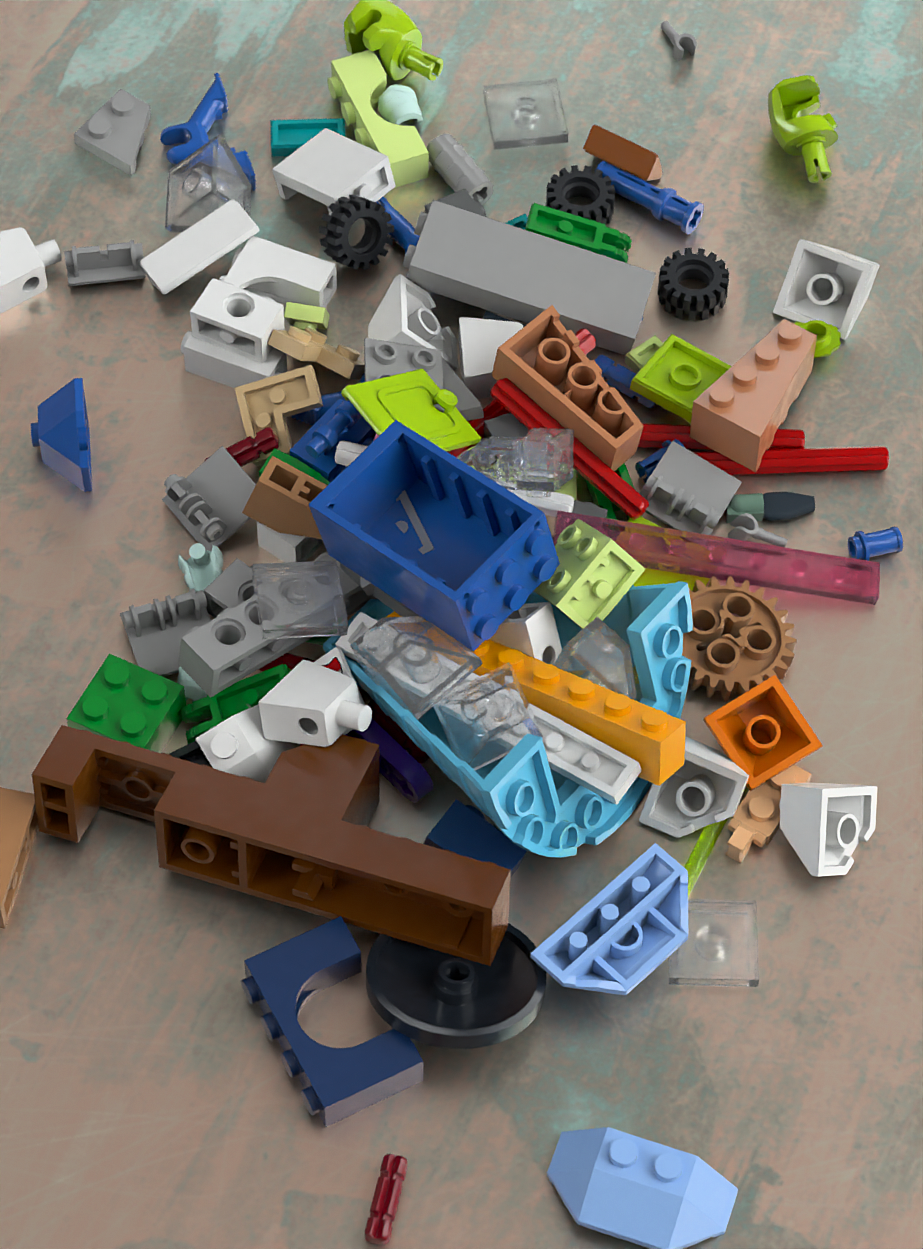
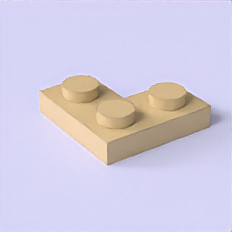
M290 326L288 331L273 329L267 343L300 361L317 362L349 379H360L365 373L364 362L358 359L360 356L359 352L341 344H338V347L335 348L325 343L327 336L310 328H305L304 331Z
M311 365L235 387L246 437L252 436L255 438L257 432L270 427L279 440V447L277 449L290 455V449L293 446L285 417L323 406L315 371ZM262 452L259 454L260 458L253 461V464L256 466L263 465L272 452L266 455Z

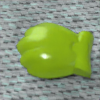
M812 320L807 323L796 321L794 323L817 335L814 359L825 358L840 348L841 342L839 339L841 338V333L837 327L820 320Z

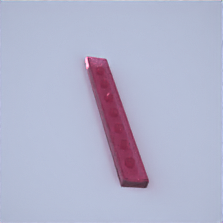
M557 511L555 517L554 545L557 544L560 533L567 526L580 519L611 538L644 568L705 578L715 576L717 580L727 581L728 577L732 576L736 583H743L745 580H748L750 585L876 605L879 599L880 563L564 511Z

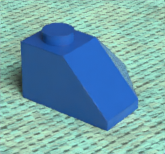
M75 378L37 406L38 422L31 423V438L33 447L40 446L44 464L82 491L89 492L92 491L90 428L83 379Z

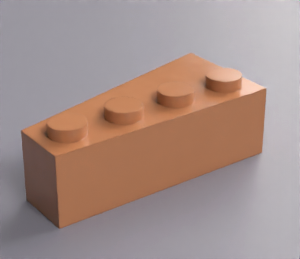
M551 305L498 347L492 377L497 381L508 378L608 467L615 471L636 453L644 426L615 387L610 388L601 376L602 370L594 359L590 361L579 347V339L572 330L567 331L559 321L560 314Z
M783 319L693 401L690 437L756 472L761 464V458L765 450H769L774 440L775 432L779 425H782L785 421L789 407L792 402L796 401L812 372L817 335Z

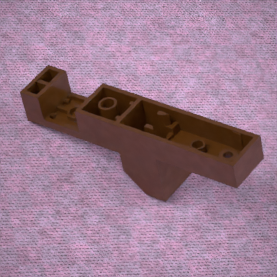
M61 725L32 773L38 830L42 833L79 843L100 806L155 822L158 864L160 868L330 919H336L341 916L347 924L491 966L508 928L511 869L500 867L492 862H483L459 855L451 850H442L414 842L406 837H397L368 827L380 802V745L361 738L342 734L332 745L326 747L305 744L281 752L266 782L262 783L249 777L220 771L208 765H199L175 758L167 753H158L134 746L125 741H117L99 736L87 730H79Z

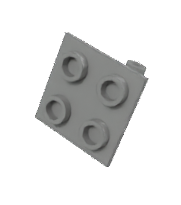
M370 338L364 339L365 382L424 369L436 385L443 389L442 350ZM434 404L437 410L442 413L444 412V409L439 404Z
M672 440L640 494L649 503V507L645 511L646 513L704 546L742 482Z
M223 446L187 478L178 477L177 474H173L164 482L167 495L162 499L163 502L195 540L208 551H212V545L219 547L251 519L243 514L242 511L256 484Z
M194 588L189 589L188 593L175 596L173 599L168 595L165 596L166 601L159 602L158 598L153 599V604L149 603L138 607L132 605L129 606V611L120 613L139 667L163 677L179 672L181 638L191 628L195 626L201 627L211 621L206 609L207 600L203 590L195 592Z

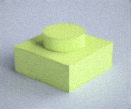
M291 302L286 303L284 318L293 327L303 331L305 328L315 331L317 328L327 330L330 314L326 308Z

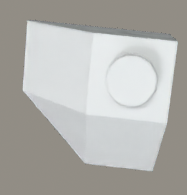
M399 274L394 278L368 325V338L442 350V357L454 371L458 369L457 339L449 326L441 328L436 316L431 311V309L436 307L434 301L427 291L402 274Z
M259 704L231 716L196 738L212 768L237 776L249 777L262 783L266 782L281 752L297 747V743L264 738Z
M685 736L684 765L660 786L652 784L639 822L673 837L680 838L715 822L718 823L733 817L750 775L721 751Z
M830 783L782 784L779 804L780 829L811 876L821 877L847 874L854 863L851 854L860 841L867 842L875 830L877 786Z

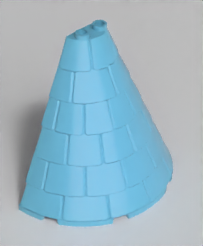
M678 581L676 583L636 587L633 584L592 635L582 630L557 607L551 604L564 657L563 666L559 669L583 679H588L597 685L626 695L633 700L662 710L680 719L691 668V660L682 656L683 633L693 630L688 583ZM532 592L524 604L548 601L536 592ZM370 599L323 644L325 654L336 647V642L359 612L380 622L391 614L393 610L378 599ZM344 655L357 686L366 691L380 709L395 721L422 751L428 754L447 777L453 780L482 812L491 818L504 835L526 851L546 857L562 858L577 855V847L584 843L594 846L598 845L613 834L628 819L652 785L651 782L637 777L616 805L550 769L542 737L527 733L512 748Z

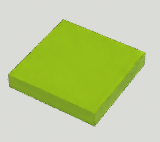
M671 334L634 376L630 389L691 422L693 401L732 366Z

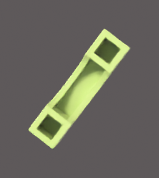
M367 50L331 61L332 77L327 79L328 88L332 98L339 99L341 103L343 118H345V123L353 125L356 142L388 156L396 187L429 178V152L415 126L392 124L375 113L379 97L387 89L386 72L375 52Z

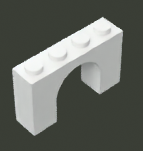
M256 236L249 238L244 248L237 249L230 271L226 276L222 275L219 279L225 283H233L241 289L256 295L270 297L279 303L286 304L291 302L326 308L337 289L336 264ZM188 331L185 334L181 343L185 371L232 388L288 372L287 354L274 347L264 363H260L193 337L192 331Z

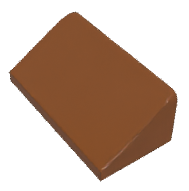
M598 125L592 126L583 147L585 152L645 181L661 178L663 173L659 156L656 153Z

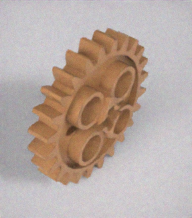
M712 576L708 587L700 580H696L693 590L689 589L693 630L683 633L682 656L691 660L689 675L693 679L691 690L694 691L701 685L707 687L706 697L708 698L714 694L715 690L721 691L723 700L727 702L731 692H736L739 697L773 675L783 680L795 655L793 650L797 639L791 637L795 628L794 624L785 623L788 611H775L778 598L774 597L767 601L764 600L762 597L765 588L761 587L754 593L749 591L750 584L748 580H745L741 587H736L732 576L728 577L725 585H720L717 578ZM731 613L737 614V615H739L740 617H736V616L732 615ZM695 627H700V628L704 629L705 631L698 630V629L695 628ZM751 646H756V647L760 648L761 650L754 649V648L751 647ZM715 659H716V660H721V661L725 662L726 664H720V663L716 662Z

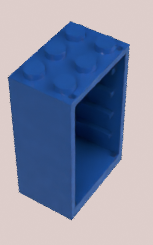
M397 420L308 504L329 556L473 652L485 640L490 639L496 633L499 625L513 611L520 609L528 596L542 582L550 579L556 568L560 565L544 512ZM404 490L434 547V550L425 554L418 550L423 545L401 501H396ZM405 521L408 524V530L403 533L395 524L396 522Z

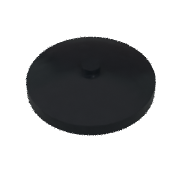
M508 923V928L491 966L381 934L369 951L365 982L367 995L373 1008L388 1025L399 1033L431 1046L450 1049H473L491 1046L508 1040L522 1032L534 1021L543 1005L547 973L530 957L531 952L537 948L535 944L523 932Z

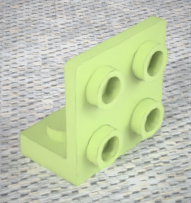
M577 519L560 533L555 545L560 565L556 568L552 577L542 582L534 592L557 607L586 633L592 635L645 571V568L611 538L582 520Z

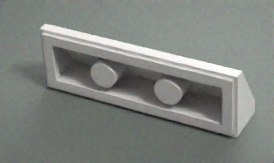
M232 199L141 259L140 265L151 283L161 293L167 294L258 233L259 228L241 205Z

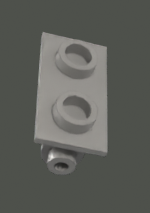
M134 240L126 243L108 244L107 250H99L98 245L79 248L72 246L71 251H64L69 286L146 278V274L140 265L141 259L144 258L142 243L134 244Z

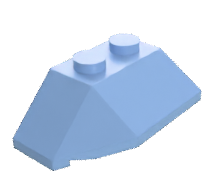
M653 844L531 952L530 957L562 987L626 996L688 940V870L658 844Z
M609 1127L561 1132L547 1172L548 1179L555 1186L562 1201L578 1225L650 1249H683L710 1237L714 1238L725 1234L738 1193V1188L698 1156Z

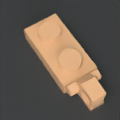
M793 765L754 790H749L736 809L735 815L731 817L728 825V830L734 833L727 842L729 847L725 855L741 863L753 844L761 848L764 844L768 845L780 828L779 804L782 784L809 783L811 773Z

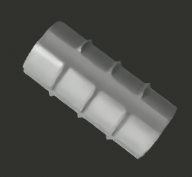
M442 134L428 144L426 148L429 152V162L434 167V171L443 177L445 184L449 185L454 192L466 189L474 201L478 200L481 204L486 203L493 194V184L485 176L484 171L474 163V159L464 151V147L458 144L450 134Z

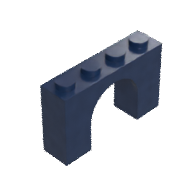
M341 916L244 960L246 978L241 980L244 993L251 1005L258 1002L264 1013L260 1018L267 1036L271 1041L278 1039L284 1050V1052L280 1053L287 1073L291 1078L299 1077L305 1088L300 1092L307 1110L312 1116L318 1113L325 1127L423 1081L424 1061L411 1038L399 1033L394 1028L353 1047L332 1048L311 1039L298 1022L301 1009L312 996L362 972L361 950Z

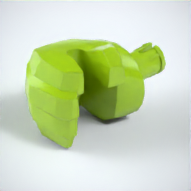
M360 0L344 21V38L347 51L353 55L363 52L367 48L370 51L379 50L384 71L395 81L403 79L411 70L431 81H434L436 76L440 75L443 68V59L421 50L422 34L416 24L404 11L389 0Z
M805 75L784 79L779 82L768 94V112L773 134L781 148L793 156L803 155L808 181L819 182L816 171L817 166L820 168L822 180H826L832 175L825 149L838 140V134L835 131L837 124L830 113L823 116L809 115L820 108V88L814 76Z

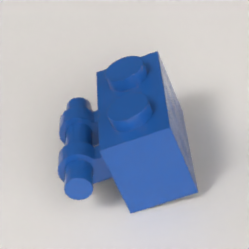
M339 398L290 449V456L317 471L331 483L348 467L335 462V452L339 442L344 440L369 446L374 441L376 432L350 401H343Z

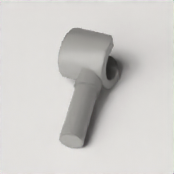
M664 21L661 24V28L674 45L673 58L675 60H682L683 48L687 49L690 55L693 56L697 45L696 39L690 34H677L669 22Z
M741 514L730 522V525L735 528L728 533V538L735 544H742L750 537L781 548H785L788 539L758 527L756 519L751 514Z

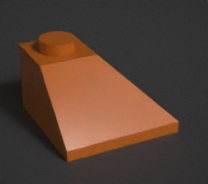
M773 675L703 719L727 757L750 775L746 784L750 791L823 746L776 675Z

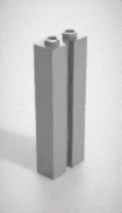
M436 200L432 201L428 214L420 213L414 234L419 235L420 238L417 246L409 244L402 267L409 269L407 279L422 289L525 323H530L548 307L553 305L560 314L559 321L567 331L572 330L575 334L580 329L585 328L595 337L596 346L623 355L631 351L656 275L655 272Z

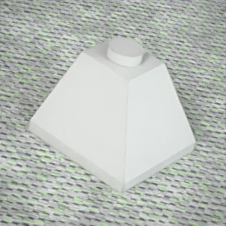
M799 239L773 313L802 323L812 320L823 321L837 327L841 333V339L845 340L867 301L880 264L842 250Z

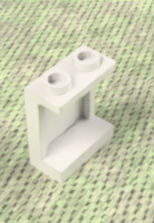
M327 128L323 129L272 169L281 198L288 200L297 192H300L327 205V208L332 203L340 205L338 199L343 196L349 198V195L361 196L377 202L396 187L388 156ZM328 208L329 215H331L332 211Z

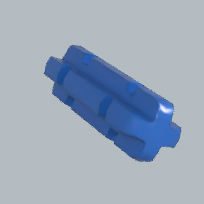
M599 355L594 360L602 370V378L608 380L607 384L609 386L615 387L616 390L632 399L638 397V402L647 408H654L656 406V403L630 389L631 381L636 373L620 364L614 366V360L605 355Z

